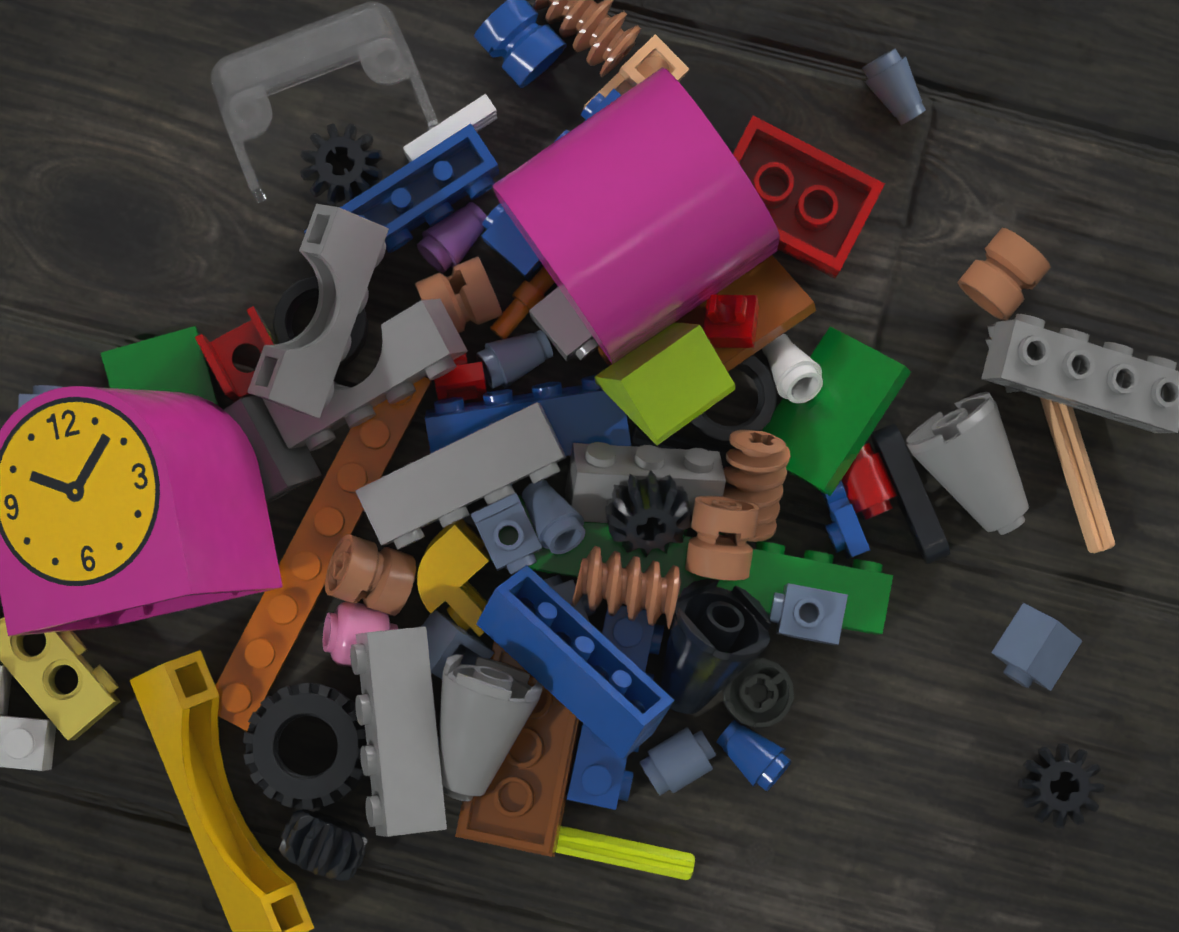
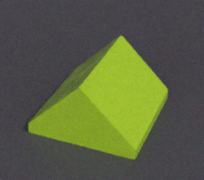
M675 322L594 377L595 383L656 445H659L735 390V383L700 324Z

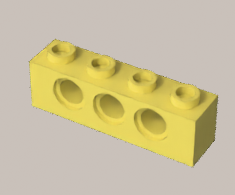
M1 618L0 661L68 741L76 740L121 702L113 693L119 688L118 684L101 665L93 669L81 654L87 648L73 631L44 633L46 637L44 650L37 656H31L23 647L25 635L8 636L5 618ZM66 665L71 666L78 675L77 687L69 694L61 693L55 685L57 671Z

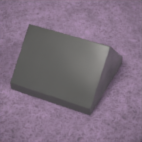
M254 395L245 397L224 409L240 425L253 447L261 473L266 504L322 476L307 446L288 449L262 398Z

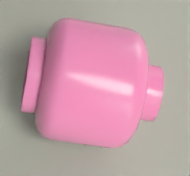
M343 602L336 608L334 613L329 612L326 615L322 638L324 652H330L332 660L337 665L352 667L350 649L352 644H357L356 634L396 630L398 626L397 624L390 623L388 614L367 608L364 603Z

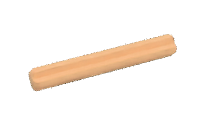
M1040 397L1087 549L1090 553L1111 549L1115 546V540L1073 407Z

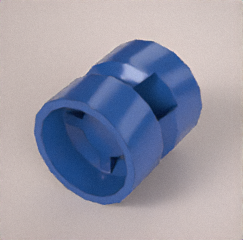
M507 0L482 23L474 34V38L492 58L499 56L504 58L502 69L520 88H523L547 70L563 53L567 44L549 24L539 26L536 23L538 13L526 0Z

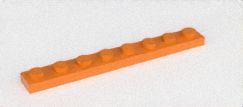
M424 377L415 382L413 385L416 391L405 399L394 404H389L385 400L373 407L376 413L374 417L349 430L279 564L283 588L264 592L215 685L219 694V717L248 731L250 725L248 721L252 713L258 710L261 706L260 703L271 691L325 588L328 565L337 544L346 534H353L365 511L355 490L383 477L432 384V381Z

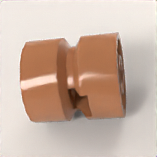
M1001 228L985 248L987 259L985 261L975 260L957 283L981 308L994 317L1007 321L1025 300L1022 289L1032 290L1051 266L1046 258L1025 239L1006 228Z
M478 256L454 266L452 275L449 277L439 272L415 283L421 300L441 299L458 333L465 331L466 322L472 321L476 325H480L503 315L492 285Z
M696 497L691 528L697 532V536L689 539L685 569L699 576L720 580L736 581L749 578L753 548L747 544V540L755 537L759 506L729 497ZM719 532L728 533V536L719 535Z
M346 534L337 544L330 559L325 579V591L329 596L357 604L363 599V603L367 608L386 613L389 616H396L406 604L415 580L416 560L412 555L389 547H384L378 552V547L374 542Z

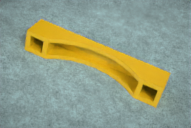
M201 650L165 662L131 679L130 683L232 932H308L314 929L296 882L282 871L262 849L246 825L234 800L225 774L219 745V694Z

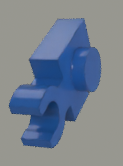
M842 481L839 482L831 496L821 492L832 523L826 525V530L835 552L838 553L844 550L847 559L869 551V545L853 506L849 503Z

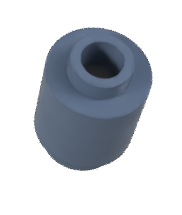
M686 727L648 750L647 752L650 756L639 763L657 793L661 796L669 790L674 794L713 770L708 760L717 755L701 730L692 735L689 728Z

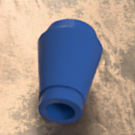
M736 720L729 724L716 741L753 787L759 785L765 791H768L779 780L792 762L783 754L785 748L744 725L742 726Z

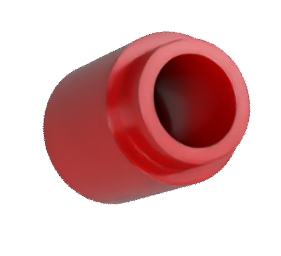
M865 444L841 481L855 514L862 511L865 520L893 509L889 499L898 496L880 453L874 454L871 444Z

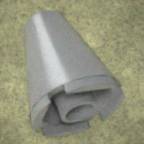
M989 392L978 393L954 403L957 410L944 417L939 412L929 418L906 439L908 444L906 445L910 453L987 532L998 530L999 534L1003 535L1015 530L1025 522L1023 514L1029 509V504L997 403Z
M453 655L447 657L442 675L438 743L442 786L444 787L443 792L447 796L460 801H472L473 796L485 794L537 705L543 685L539 682L533 687L528 685L530 674L508 664L477 657L475 665L461 664L463 655Z

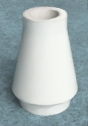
M782 334L762 348L768 360L777 391L781 397L789 399L793 403H804L814 398L820 392L823 385L820 365L793 344L786 334Z

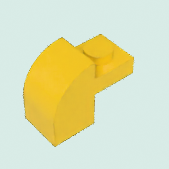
M463 519L446 526L432 539L419 565L417 586L420 598L430 613L446 601L450 605L447 611L455 623L464 630L472 628L480 637L484 631L476 623L488 602L468 580L489 562L490 554L483 540Z

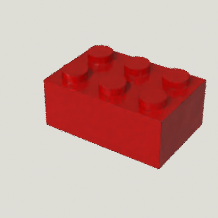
M752 116L733 155L758 192L778 229L780 238L777 249L835 279L885 183Z

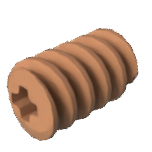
M536 0L533 4L535 10H542L550 6L545 16L549 24H555L563 20L559 29V34L562 38H568L577 34L572 45L576 52H582L591 47L586 58L590 66H595L605 61L600 71L601 77L608 74L626 57L634 47L635 40L641 30L638 25L626 31L621 29L627 16L624 11L613 17L607 14L614 0H603L599 3H596L594 0Z
M754 430L733 431L730 434L729 441L736 448L730 449L726 453V460L732 466L724 469L725 479L728 483L725 484L723 497L740 499L759 506L755 537L747 541H765L774 535L777 528L776 518L780 513L779 501L784 492L782 484L787 477L786 466L790 461V450L782 439L770 433Z
M594 546L586 558H582L571 606L575 607L585 594L588 597L590 611H595L602 600L605 599L607 600L609 615L615 616L622 604H626L628 620L634 621L640 611L646 609L648 625L654 626L661 614H666L669 630L681 585L679 567L673 565L666 576L661 577L660 563L653 560L645 573L641 572L640 558L638 556H633L627 566L623 568L620 552L614 551L607 562L603 563L600 547Z

